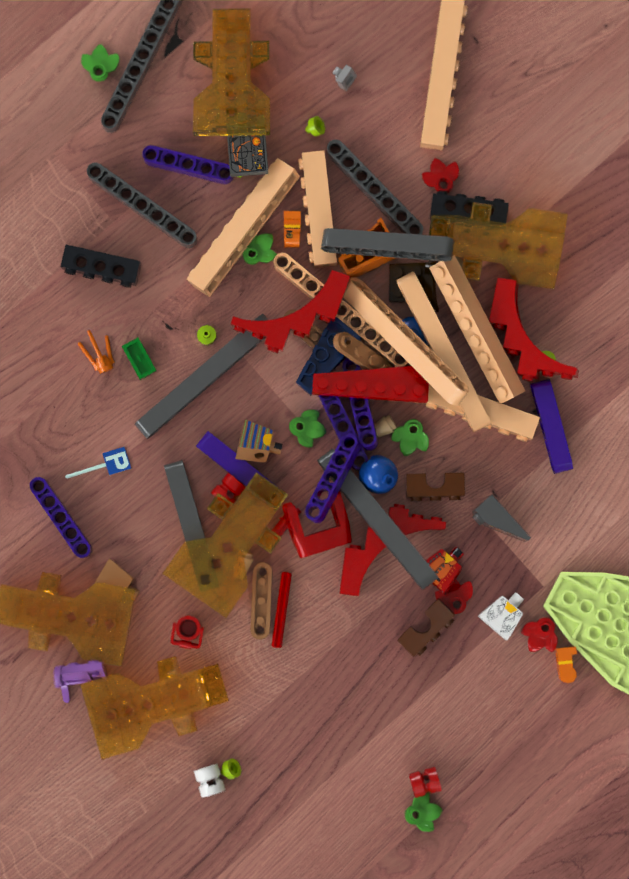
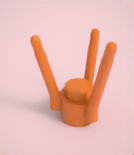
M88 330L87 333L98 358L94 360L81 342H78V346L91 362L95 371H99L102 374L114 368L112 364L115 362L112 357L109 337L105 336L107 358L106 355L102 356L94 336Z

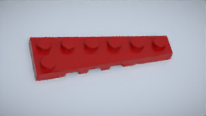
M412 366L313 374L312 395L417 403L428 402L429 383Z

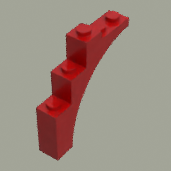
M332 270L320 292L308 304L292 314L264 321L246 320L233 316L231 326L237 332L244 334L247 331L252 333L254 338L260 340L263 337L266 338L264 344L268 347V351L277 354L279 351L283 352L291 331L297 337H309L316 316H320L319 320L330 323V321L335 322L350 276Z
M497 278L489 322L494 329L505 330L507 328L503 348L510 355L519 356V353H521L517 373L522 377V380L533 381V379H539L540 372H542L543 376L553 377L554 374L561 375V378L565 380L578 378V368L562 364L548 357L529 339L519 315L518 282L516 280Z
M394 504V507H389L388 516L404 535L424 530L446 529V522H443L440 517H431V520L423 519V515L412 514V517H408L409 509H405V505ZM367 527L364 550H361L359 545L351 544L349 548H345L339 594L359 596L360 587L368 567L374 558L386 547L371 527Z

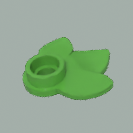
M99 44L94 49L92 55L82 54L81 63L84 69L90 72L93 80L101 82L108 77L110 72L116 70L119 64V55L112 54L108 56L106 49ZM102 70L103 73L101 75H97L96 71Z
M269 233L256 235L243 252L245 262L248 264L271 262L277 255L275 251L270 249L273 244V235ZM255 252L256 255L254 257H250L249 253Z
M317 410L304 411L300 417L293 418L289 423L290 432L297 436L298 442L304 447L311 448L313 446V438H319L326 434L325 427L317 421L320 414ZM297 423H300L302 425L301 430L297 429Z
M417 419L408 420L404 426L397 427L392 433L391 440L400 442V450L404 456L412 454L416 448L425 452L428 449V435L423 432V426ZM416 426L417 430L415 432H411L410 427Z
M427 792L425 796L414 797L412 805L405 811V819L409 824L416 825L421 831L430 832L434 830L432 821L440 817L442 808L437 804L430 803V794ZM414 811L418 814L416 819L412 816Z

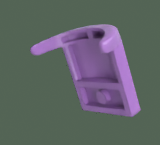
M92 660L88 661V664L70 663L68 666H55V687H61L65 703L70 701L68 685L108 681V673L102 662Z

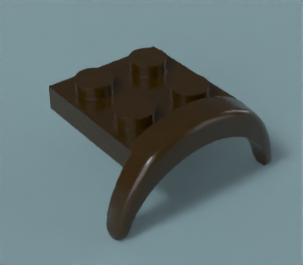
M429 260L424 263L389 264V302H406L396 280L414 271L434 311L439 312L436 297V281L429 269L438 261Z

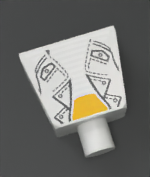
M516 592L509 600L501 596L482 611L478 617L503 639L508 640L523 615L517 607L524 599Z

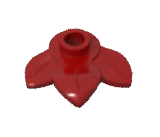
M434 158L430 166V172L422 173L423 181L427 186L435 188L437 192L450 193L453 189V182L459 176V167L457 162H452L446 167L442 161ZM442 182H445L447 184V187L442 188L440 184Z
M455 580L446 595L439 590L435 591L436 600L439 598L454 614H460L465 610L466 602L473 595V586L470 581L460 585ZM454 601L460 602L459 608L453 606Z
M543 617L537 622H528L523 626L521 633L529 637L528 649L530 652L539 651L543 647L553 652L557 647L558 637L554 632L555 624L552 619ZM548 625L549 629L543 630L542 626Z

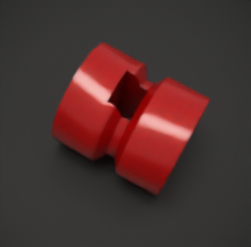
M228 472L221 480L222 484L217 485L210 493L230 509L236 502L235 497H240L247 488Z
M435 766L424 769L423 773L420 771L409 773L415 798L425 796L427 792L432 794L442 791Z

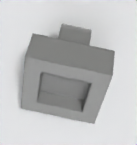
M345 65L343 70L336 67L332 72L336 75V82L340 88L345 91L348 90L357 77L354 70L348 65Z

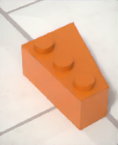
M382 218L370 230H367L389 232ZM342 254L338 258L343 273L349 275L350 278L359 277L395 259L393 257Z

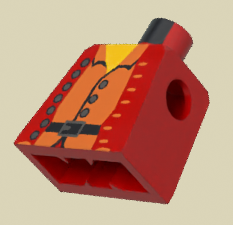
M457 547L449 554L440 549L426 560L438 576V579L432 584L444 595L447 594L462 571V566L457 562L464 553Z

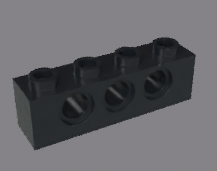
M438 191L437 194L433 193L429 219L505 229L509 203H505L503 199H493V201H490L481 196L467 198L465 194L451 196L447 192ZM453 203L455 210L448 211L445 205ZM470 205L474 208V212L467 213L464 207ZM490 208L493 214L487 216L483 213V209Z
M66 244L60 267L62 270H65L64 273L76 275V273H80L87 279L94 280V277L102 278V282L113 284V281L120 282L121 286L131 288L132 285L137 286L142 264L138 260ZM80 259L87 260V264L84 267H78L77 263ZM99 263H104L106 268L101 272L97 271L96 266ZM118 267L124 268V273L120 276L114 274L115 269Z

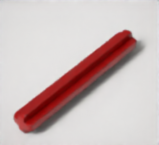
M282 572L272 638V647L281 648L292 577V574L289 572Z

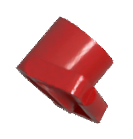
M184 616L177 621V624L173 622L170 642L173 645H178L180 648L199 649L202 644L204 627H202L196 617ZM175 630L177 635L183 640H174ZM200 635L198 644L191 642Z

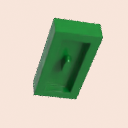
M139 337L122 346L140 380L157 372Z

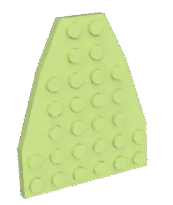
M560 572L543 607L566 639L574 647L576 646L577 651L611 686L629 695V577L601 572Z

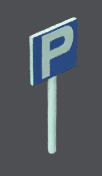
M125 447L102 453L105 463L68 474L65 477L68 479L103 467H107L109 475L131 469Z

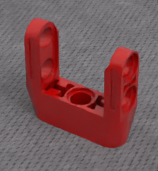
M340 491L331 506L336 526L304 536L297 509L291 502L282 504L290 537L300 558L352 542L350 523Z

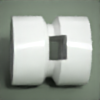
M218 764L194 771L196 781L201 784L199 791L202 798L226 790L223 780L219 779L221 773ZM213 779V784L208 785L207 781Z

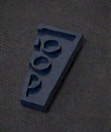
M337 317L335 322L330 321L323 330L320 340L315 345L313 353L296 381V384L310 396L312 395L313 374L333 372L346 357L335 349L333 344L334 336L337 333L348 332L359 341L362 340L358 334Z

